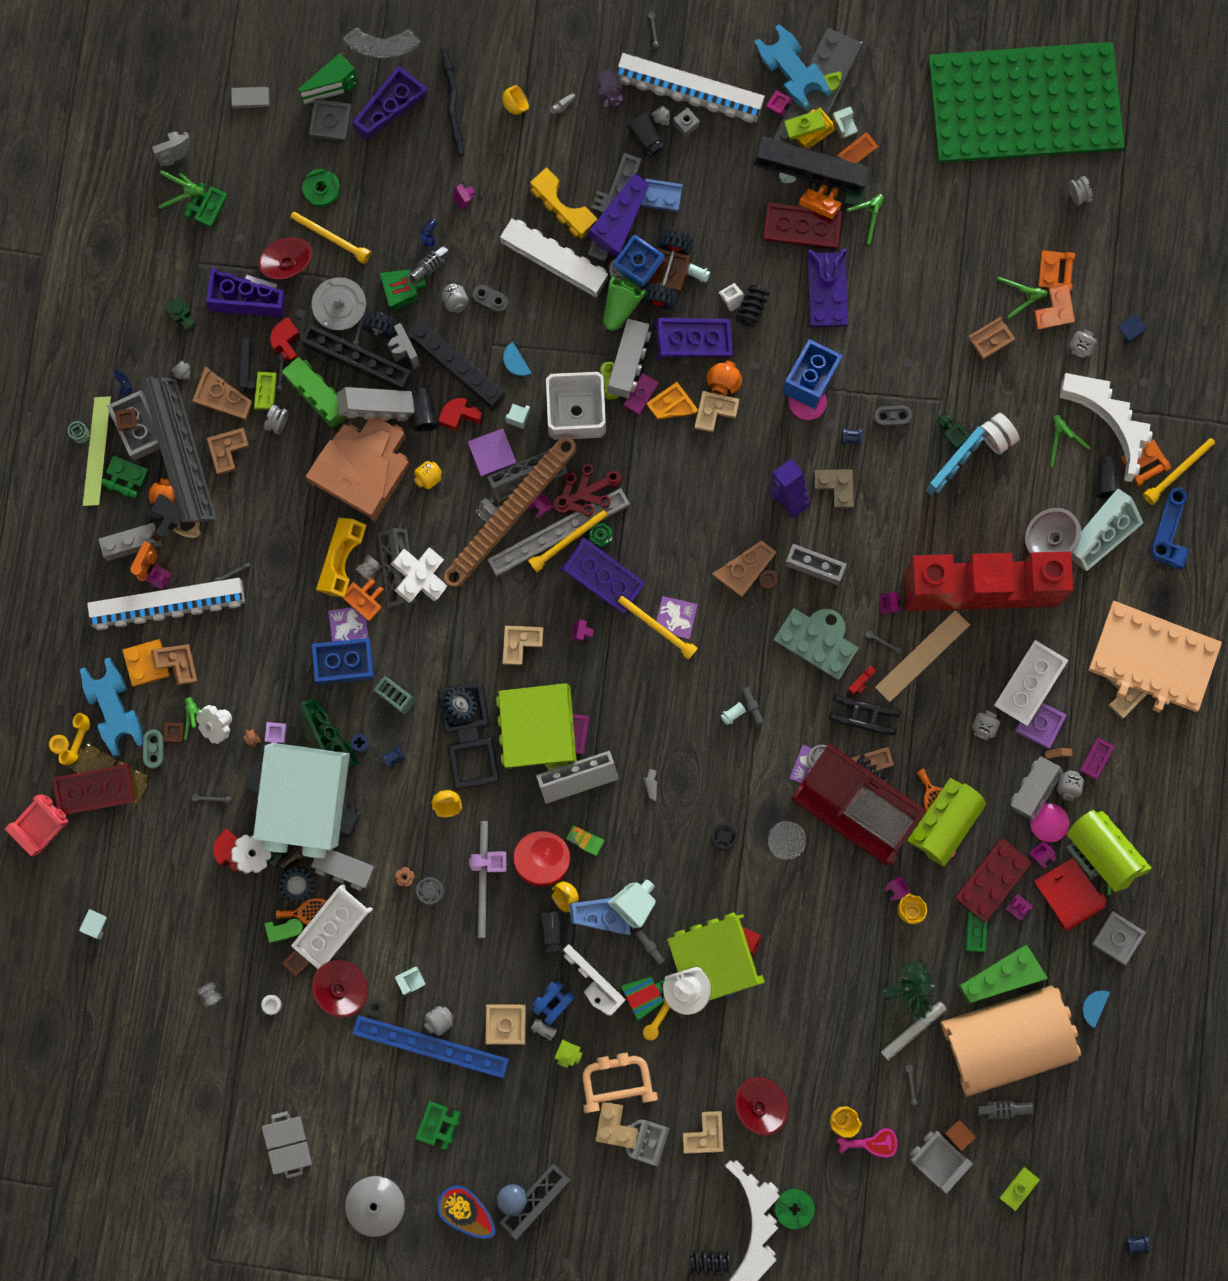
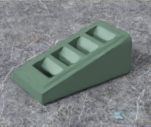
M385 675L373 689V691L404 715L408 713L417 701ZM388 683L391 684L387 688V690L384 693H382V690L386 687V685ZM394 688H396V690L389 698L388 695L392 692ZM400 693H402L400 698L395 703V699L399 696Z
M1072 842L1066 849L1090 881L1100 875L1096 869L1090 870L1093 865L1091 863L1085 864L1088 859L1085 856L1083 858L1079 857L1083 853L1080 850L1075 852L1074 850L1078 847Z

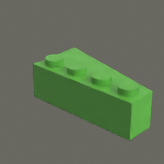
M298 357L282 373L334 431L347 419V416L339 415L337 393L332 387H327L324 383L325 380L319 373L315 374L311 370L313 367L306 359L302 361Z
M1024 945L957 987L967 1003H971L1048 978L1029 947Z

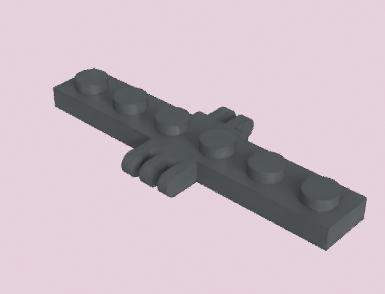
M624 153L609 195L596 191L595 196L602 199L594 198L593 203L599 206L591 205L590 209L603 214L634 173H637L641 159ZM592 241L587 257L605 263L608 252Z

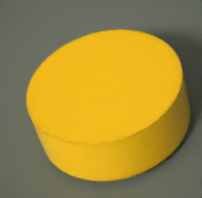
M55 735L49 742L50 750L55 754H60L62 750L69 749L70 746L69 740L63 735Z

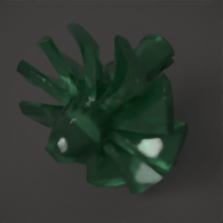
M917 961L909 962L902 966L903 973L898 979L900 985L897 987H885L883 996L887 1000L896 998L903 1001L907 1000L905 1014H908L911 1005L913 1020L917 1019L918 1010L922 1019H925L924 1004L932 1012L933 1009L927 997H935L938 987L933 982H930L932 977L925 971L923 963H918Z

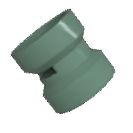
M75 421L69 425L68 434L75 443L83 444L89 440V429L82 422Z

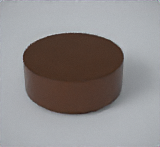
M771 570L763 571L759 576V585L765 590H771L776 587L778 582L777 574Z

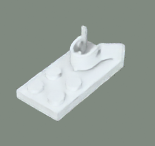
M1034 640L994 706L1028 726L1068 660Z
M343 884L336 889L291 946L319 969L333 958L358 925L373 909L362 905L346 891V886Z
M568 944L564 949L566 953L564 957L572 965L576 963L580 967L578 971L586 979L590 977L593 980L584 991L585 995L594 1007L611 1016L626 1000ZM600 998L601 1002L597 1004L595 999Z

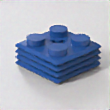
M633 235L613 262V268L643 288L663 262L664 254L636 235ZM635 259H642V264H635Z

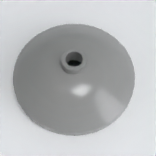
M1062 508L1044 510L1036 515L1027 527L1025 534L1026 547L1030 553L1071 551L1072 554L1081 539V526L1078 519L1068 510Z
M370 1176L358 1181L350 1189L345 1202V1211L349 1223L359 1233L371 1237L383 1236L393 1231L401 1222L405 1210V1201L400 1188L390 1179L381 1176ZM372 1203L377 1204V1210H371L370 1205Z

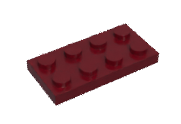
M768 202L763 240L837 250L842 212L838 211L834 218L830 219L805 207Z
M129 764L52 778L57 809L63 811L65 815L136 802Z
M1000 838L954 899L979 920L986 923L1032 862L1005 839Z

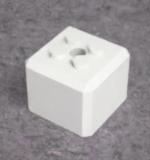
M599 372L550 374L546 378L549 436L554 440H559L563 437L571 439L601 438L606 433L603 375ZM574 407H579L582 413L574 416L571 410Z

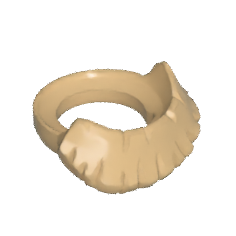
M179 521L178 526L173 529L176 533L189 538H196L201 534L199 530L200 522H196L195 526L189 531H184L180 529Z

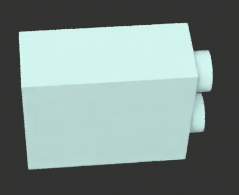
M278 743L265 745L253 839L265 841L264 850L285 853L287 852L288 844L303 846V856L325 858L326 850L337 847L339 842L350 753Z

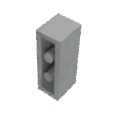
M150 523L99 538L103 557L110 561L137 553L144 541L150 543L153 547L163 545L161 539L157 542L151 538L157 526L155 523Z
M792 544L785 563L787 567L838 586L847 565L795 544Z
M1041 756L1038 761L1035 760L1031 766L1029 776L1022 780L1021 789L1011 799L1013 810L1034 821L1059 781L1060 775L1063 774L1061 767Z
M326 850L325 858H314L311 866L315 869L314 873L324 877L326 874L333 876L332 880L341 884L347 881L352 883L350 887L359 891L362 888H368L376 869L372 865L334 850Z

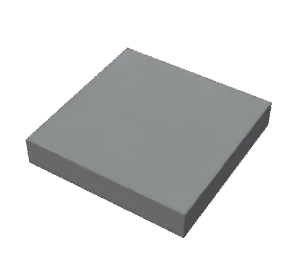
M1112 911L1091 945L1126 966L1146 932Z

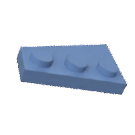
M612 898L569 904L571 923L631 935L629 924L608 904Z

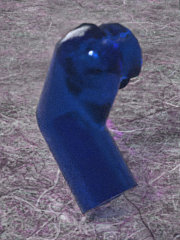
M429 219L421 229L422 243L425 246L432 247L435 244V238L431 236V232L437 226V222L434 219Z
M115 369L113 376L123 386L119 392L124 397H127L129 393H132L133 388L128 377L120 369Z

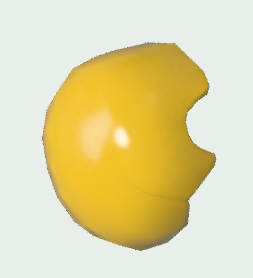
M517 85L503 92L502 101L507 111L518 115L528 110L529 106L526 96Z
M451 790L438 792L434 795L431 802L433 810H435L436 815L439 817H452L459 814L462 810L459 795Z
M562 881L552 888V890L555 889L552 899L562 911L567 913L570 912L569 904L578 903L579 895L573 885Z
M907 894L901 898L898 904V915L901 920L908 924H919L925 919L927 906L920 896Z
M844 1106L838 1107L832 1112L830 1126L835 1134L843 1138H852L858 1134L862 1123L859 1121L858 1113L855 1110Z

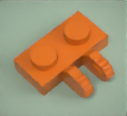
M822 185L819 192L808 188L801 197L799 205L833 219L841 209V202L835 200L839 190L834 188L830 192L829 197L825 196L828 190L826 185Z
M373 579L369 580L362 589L353 582L347 588L345 596L341 597L369 622L382 609V606L375 600L384 591L382 587H379L371 597L366 593L374 586L375 581Z

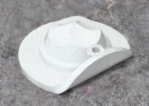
M694 967L666 976L663 992L666 1002L673 1010L681 1014H694L701 1011L707 1005L711 996V985L702 969Z

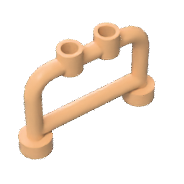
M628 1053L616 1055L617 1059L609 1060V1056L597 1058L596 1063L588 1065L583 1072V1085L587 1105H583L584 1113L600 1111L599 1102L641 1095L643 1103L658 1100L657 1092L652 1090L647 1062L639 1056L628 1057ZM630 1064H638L640 1066L643 1087L593 1095L590 1079L593 1071Z

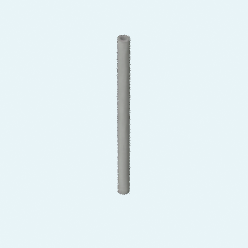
M480 821V854H482V858L486 859L488 821ZM486 865L482 867L483 870H479L478 938H485Z

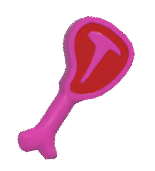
M883 1128L873 1137L862 1140H847L841 1136L837 1139V1143L840 1144L839 1151L841 1153H844L848 1148H865L875 1156L887 1158L892 1157L897 1150L896 1135L894 1131L888 1128Z

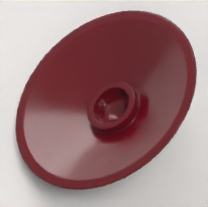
M288 237L279 239L267 246L261 253L258 261L259 270L263 275L271 279H286L295 276L309 264L312 258V248L307 241L301 238Z
M332 960L323 964L316 971L312 982V991L317 1004L323 1011L335 1017H349L356 1014L364 1006L368 996V985L364 974L357 966L345 960Z
M764 1077L750 1078L740 1085L736 1093L735 1108L737 1115L743 1125L750 1131L759 1135H771L778 1132L785 1125L788 1118V1102L782 1089L772 1080Z

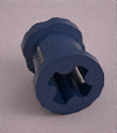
M843 428L842 445L857 443L861 446L862 429L847 430Z
M363 734L354 735L350 742L352 748L357 753H365L370 746L368 739ZM359 739L365 743L361 745V748L356 745V743H359Z
M398 745L389 753L381 755L389 769L401 760H407Z
M1143 1235L1142 1238L1127 1237L1126 1247L1128 1255H1132L1134 1252L1149 1253L1148 1236Z

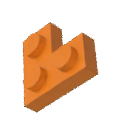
M1069 285L1049 288L1052 307L1034 310L1036 328L1043 329L1075 322Z

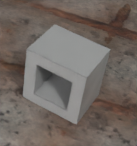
M686 108L673 119V124L686 137L699 127L700 121L689 108Z

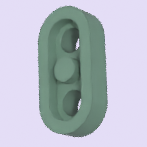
M154 729L147 731L143 737V761L146 766L152 769L160 767L164 761L163 735ZM153 737H157L156 743L151 742ZM153 756H157L156 762H151Z

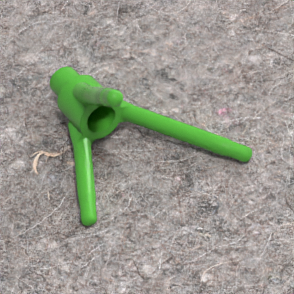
M164 171L160 172L165 177L184 186L183 195L159 205L160 209L192 195L203 196L205 193L204 188L193 184L182 173L179 176L184 181Z
M878 194L871 201L847 208V211L850 212L867 207L873 214L867 245L871 243L878 209L881 207L884 199L881 194Z
M1001 277L997 278L998 281L1019 288L1020 291L1027 293L1028 300L1008 315V319H1011L1029 304L1035 302V300L1048 296L1047 290L1030 288Z
M1060 415L1053 417L1056 430L1050 467L1054 466L1059 436L1066 434L1069 438H1074L1087 450L1091 449L1089 445L1070 430Z
M191 697L185 699L187 713L184 740H187L190 720L192 728H195V718L197 717V712L200 711Z

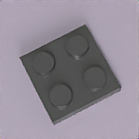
M315 99L309 136L346 142L352 105Z

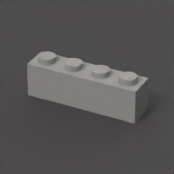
M627 319L607 393L629 399L630 393L635 392L637 382L634 379L635 376L640 375L642 365H639L640 359L644 360L647 349L644 348L645 342L649 343L651 332L648 331L649 324Z
M345 387L336 394L339 415L347 416V418L364 417V419H372L375 417L381 420L392 418L397 419V421H405L414 414L411 391Z
M610 751L536 775L545 804L619 779Z

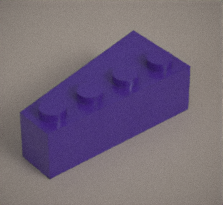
M398 65L354 119L352 128L364 138L369 139L427 96L428 88Z
M635 173L588 233L590 239L615 258L618 257L650 185Z
M211 268L206 298L209 311L284 317L286 305L284 291L261 283L259 285L251 282L249 279H241L233 274L222 273L215 268Z
M790 459L773 472L769 495L775 502L778 500L793 519L810 506V502L808 501V495L805 493L807 488L804 485L806 484L804 474L795 462Z

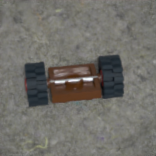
M670 229L662 231L658 243L660 249L657 250L664 254V260L645 286L646 293L642 300L647 305H652V307H657L658 309L662 308L663 310L674 309L678 297L677 292L682 293L692 260L690 254L694 238L690 235L687 236L686 233L677 232L673 229L672 231Z

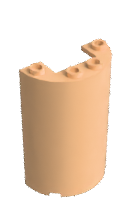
M1048 986L940 1022L946 1041L949 1040L961 1075L959 1079L965 1097L1078 1061L1079 1056H1081L1080 1048L1075 1039L1078 1033L1075 1025H1071L1069 1020L1071 1012L1068 1006L1064 1007L1058 988Z

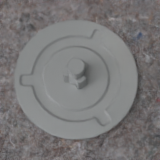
M338 277L323 282L316 289L312 298V311L315 318L321 325L331 330H346L355 326L362 319L366 310V298L363 290L357 283L347 278Z

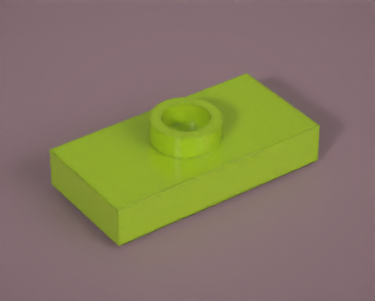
M821 110L784 121L790 140L826 129Z
M257 372L255 410L269 411L272 405H274L277 373Z
M1023 1167L999 1198L1016 1211L1040 1179Z

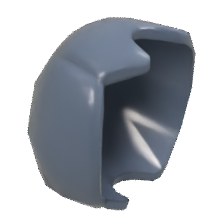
M517 1184L505 1186L497 1195L498 1208L505 1215L515 1216L526 1207L525 1190Z

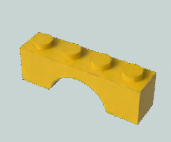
M546 167L530 182V191L536 198L540 197L544 201L543 204L549 211L553 210L557 214L556 218L562 224L566 223L570 227L569 231L573 236H578L582 240L588 235L589 230L598 219L585 206L577 209L564 206L557 197L560 187L559 179Z
M338 518L316 590L329 596H345L350 580L345 573V563L351 550L362 542L366 529L365 524L354 519Z

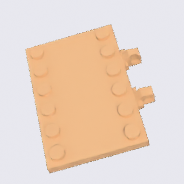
M1113 600L1088 671L1116 681V685L1119 686L1116 696L1122 699L1125 698L1129 688H1134L1156 698L1153 710L1160 713L1163 710L1164 704L1173 703L1197 713L1222 642Z

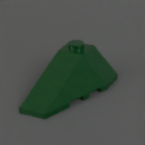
M313 698L299 702L298 705L307 747L350 753L348 769L360 764L351 744L343 740L339 734L341 731L337 727L334 728L328 720L329 716L316 699Z

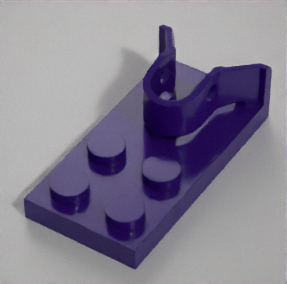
M843 249L841 252L814 253L812 250H808L810 328L848 327L846 249Z
M658 318L653 323V328L657 330L659 352L655 357L656 361H659L662 357L733 356L730 319Z
M585 538L579 540L577 548L565 565L559 569L560 572H566L621 614H624L627 608L618 602L620 597L624 596L632 603L645 584L644 581Z

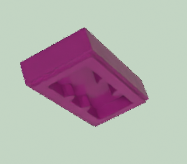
M642 374L637 382L635 392L630 393L629 399H626L623 406L640 416L659 382Z
M573 714L576 754L584 755L590 721L589 716Z
M1097 737L1079 772L1094 780H1098L1115 746Z

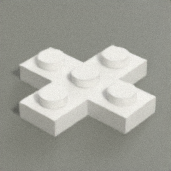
M430 547L419 560L403 549L391 563L392 566L405 576L395 591L408 603L415 598L420 590L433 601H436L447 587L443 581L433 574L444 559Z

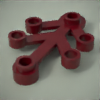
M586 464L582 467L583 475L578 490L570 496L572 486L577 482V477L574 473H568L565 476L566 484L562 495L554 499V509L559 513H567L571 510L582 513L586 517H591L594 514L592 505L586 504L582 506L575 502L583 500L600 505L602 508L610 507L611 500L608 496L598 497L591 494L606 486L618 487L621 484V475L617 471H610L606 478L587 487L594 469L592 465ZM590 468L591 472L586 473L585 469ZM612 475L617 477L615 480L610 479ZM574 477V480L568 481V478ZM608 500V503L602 504V501ZM561 501L566 502L564 506L559 505ZM590 508L591 512L586 513L585 509Z

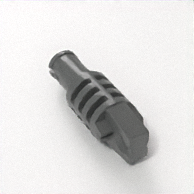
M443 246L436 252H430L429 255L418 263L417 268L408 274V280L412 284H417L424 276H430L445 263L444 259L447 257L449 250Z
M990 1101L987 1102V1106H978L977 1114L978 1116L988 1115V1119H1010L1016 1115H1033L1032 1102Z

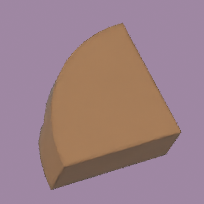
M1058 748L1045 752L1046 759L1073 756L1072 749Z

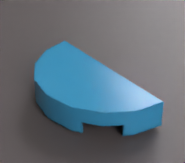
M511 342L504 351L503 361L506 369L511 374L526 377L532 375L516 346Z
M1103 990L1095 991L1084 1000L1082 1006L1083 1017L1092 1028H1095L1110 992Z

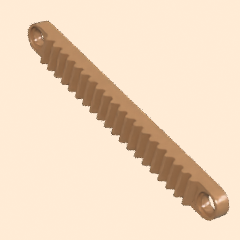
M563 437L559 439L548 450V453L543 456L538 465L534 466L533 470L528 473V476L523 479V482L518 485V488L513 491V494L508 497V500L504 501L503 505L498 508V511L493 514V517L488 520V523L483 526V529L479 530L478 534L474 536L463 552L458 555V558L453 561V564L444 574L445 582L448 585L459 587L466 581L533 503L536 497L539 496L570 460L577 448L576 443L571 438ZM565 442L571 443V449L568 452H563L561 449L562 444ZM457 572L459 580L453 583L450 581V575Z

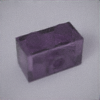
M614 67L597 73L596 92L598 97L602 99L604 106L619 104L622 101V85Z

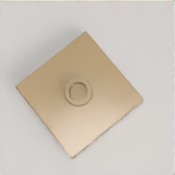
M486 1005V1044L525 1045L526 1005Z

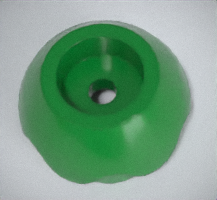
M598 523L593 526L589 531L591 543L598 547L608 545L612 540V529L604 523Z

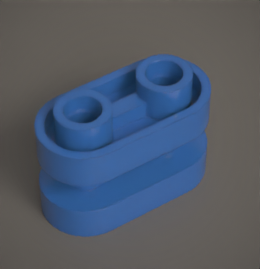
M552 981L545 989L546 995L543 998L539 996L532 1004L534 1007L532 1011L537 1016L541 1012L547 1016L544 1022L549 1026L554 1023L575 999L571 992L566 996L561 992L564 986L559 981L556 983ZM556 997L560 1002L551 1010L548 1005Z

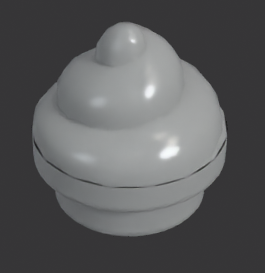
M661 106L651 114L656 124L669 125L670 111L668 108L665 109L664 106Z
M181 361L171 370L175 378L190 380V366L188 363Z

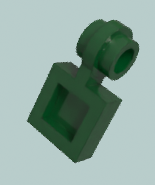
M180 296L164 307L176 324L183 320L180 323L187 332L194 330L195 322L190 316L186 318V316L191 314V311Z
M947 414L938 417L937 424L943 430L945 428L948 429L944 437L955 449L971 436L959 422L952 426V420Z

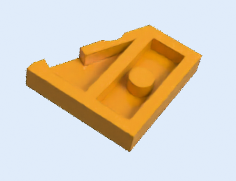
M678 382L646 403L657 420L698 413V409Z

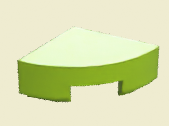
M841 71L824 75L831 93L835 92L840 85Z

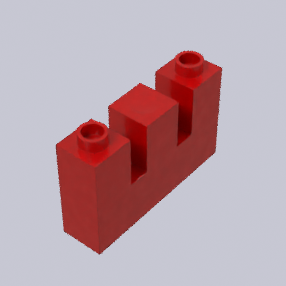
M1071 551L1032 552L1025 562H1012V553L972 554L967 563L953 564V555L913 556L904 572L905 611L1058 607L1073 591Z

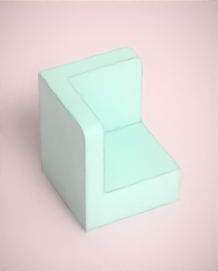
M851 107L833 113L832 121L840 139L857 133V128L852 119L853 111Z
M512 404L509 414L505 417L506 423L524 429L531 412L530 407L526 406L523 408Z
M89 909L79 931L101 940L104 933L101 930L107 917Z
M414 967L395 977L403 995H407L425 986L418 967Z

